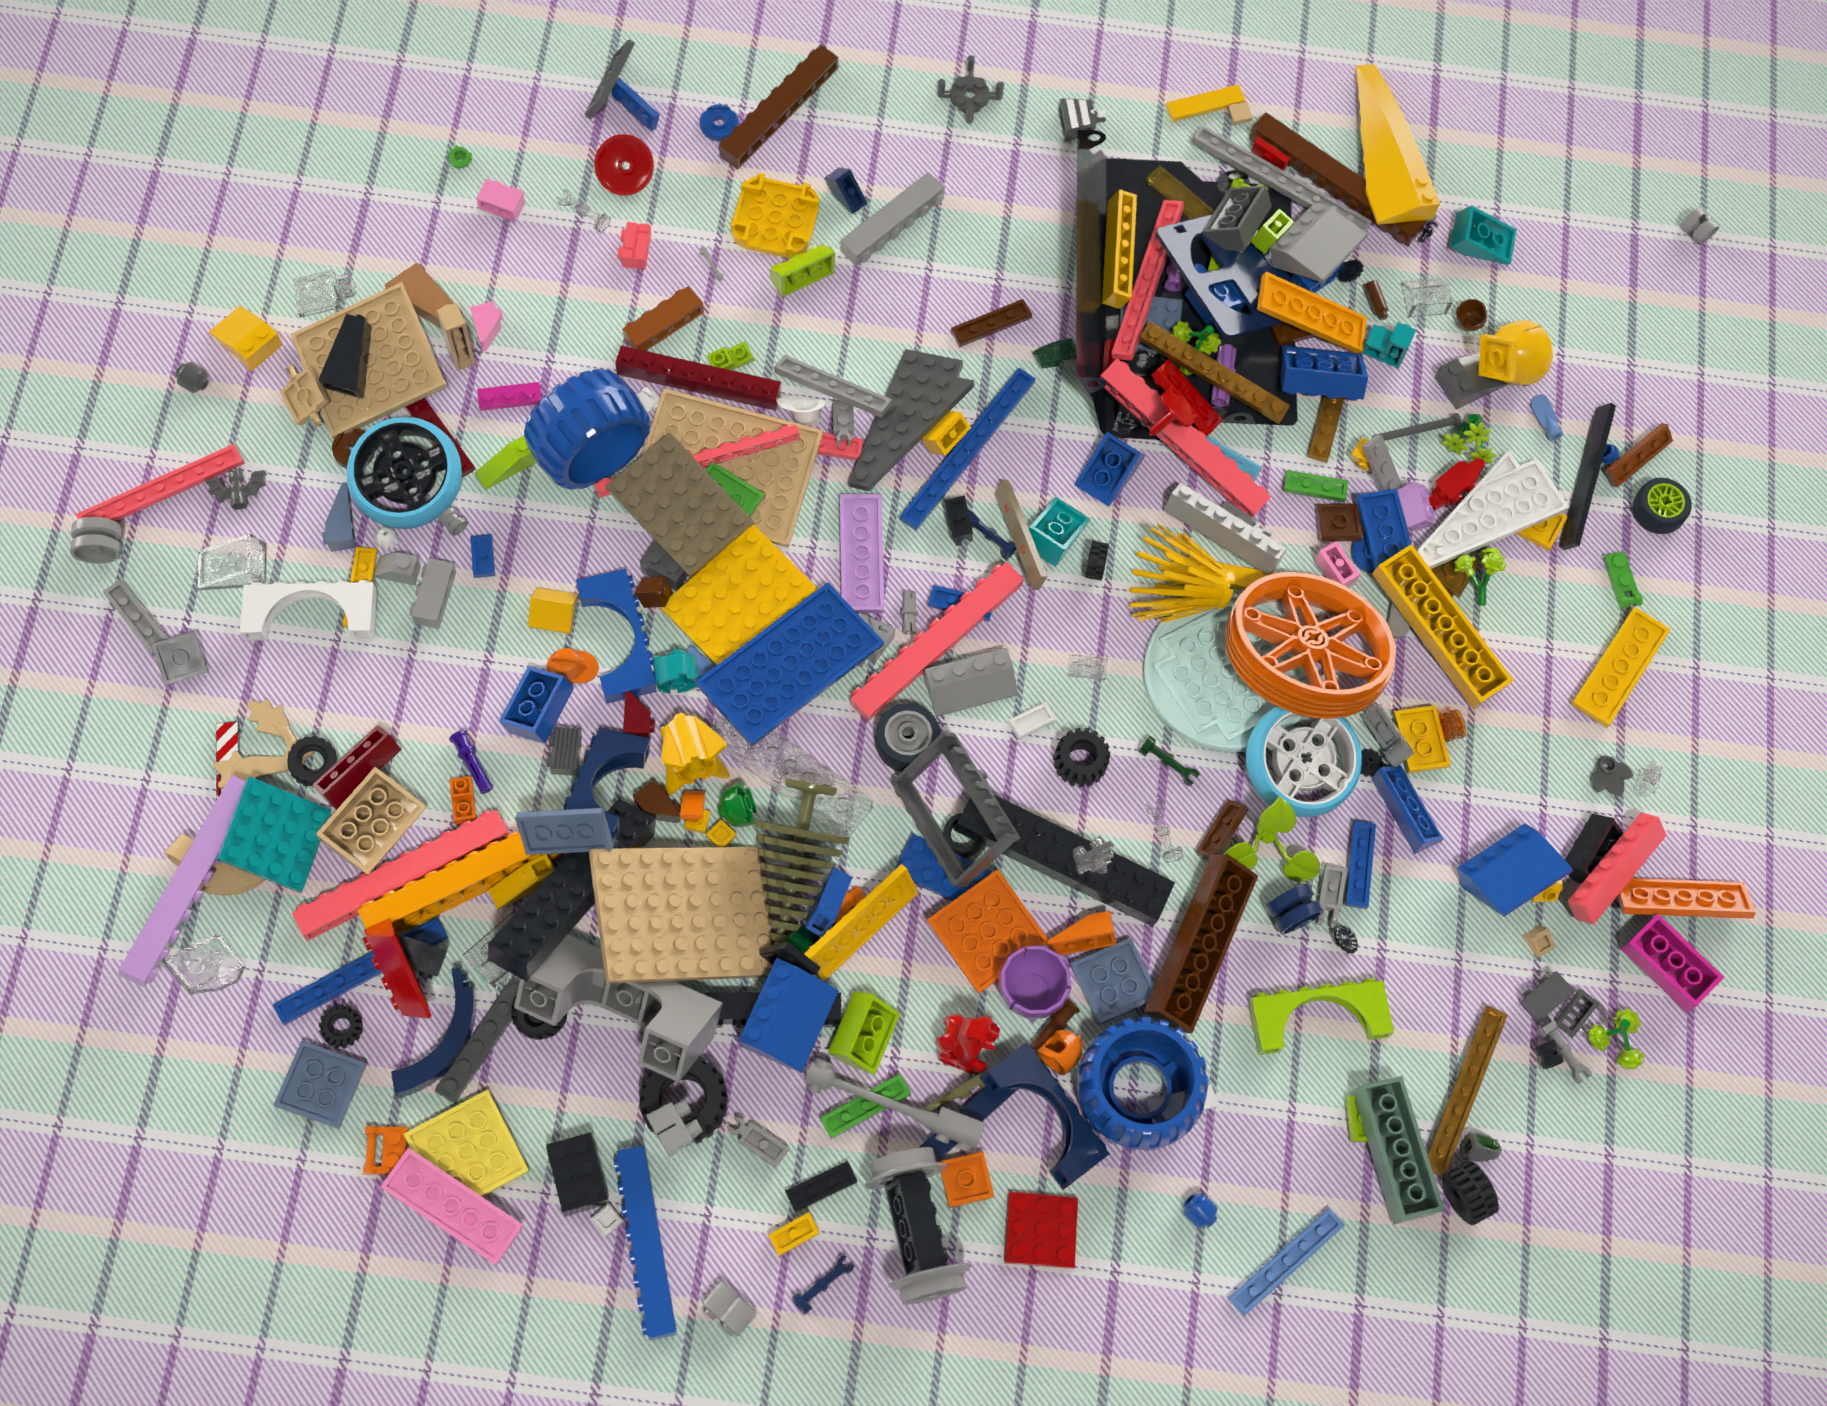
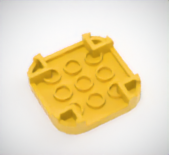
M758 173V176L752 177L747 181L744 180L741 185V193L734 218L731 220V234L734 242L748 250L785 258H792L795 255L805 253L810 245L819 213V196L811 188V184L804 182L803 186L773 180L765 178V173Z

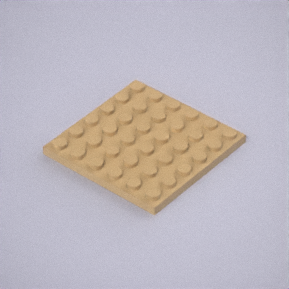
M403 282L290 334L304 369L307 366L313 368L319 379L346 314L353 316L355 314L362 315L372 327L363 399L324 388L330 401L320 410L333 439L342 432L346 434L351 432L352 429H359L448 387Z

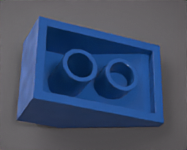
M1106 432L1074 485L1107 506H1110L1134 475L1146 455Z

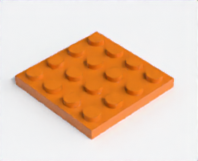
M998 869L926 920L977 994L999 979V973L1010 955L1023 947L1025 949L1026 946H1045L1048 944V938Z

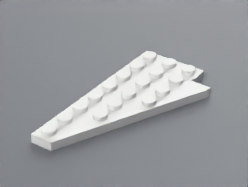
M1508 451L1417 552L1428 567L1432 569L1568 511L1569 506L1537 459L1519 466L1511 452Z

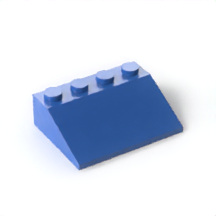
M1281 345L1282 391L1288 394L1305 393L1312 397L1324 395L1331 399L1343 397L1351 401L1364 400L1368 374L1362 353Z
M1525 823L1457 867L1463 889L1505 917L1573 872V868L1540 832Z
M776 958L738 1040L739 1046L802 1073L839 990L799 967Z

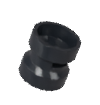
M1555 1040L1534 1048L1536 1055L1540 1056L1542 1060L1540 1064L1543 1070L1564 1062L1562 1055L1557 1053L1558 1046Z

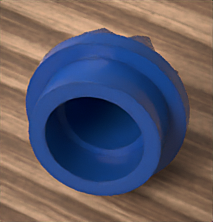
M1606 444L1602 463L1609 465L1619 459V449L1615 445Z

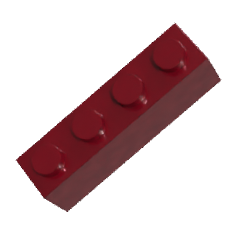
M377 725L312 786L327 803L337 810L374 767L380 770L402 749L389 733Z

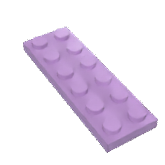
M840 494L841 597L857 613H884L882 494Z

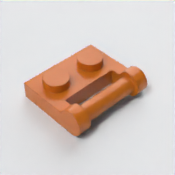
M365 1127L367 1146L366 1165L363 1166L364 1175L390 1174L407 1150L408 1142L404 1133L408 1132V1127ZM376 1136H383L381 1166H375Z

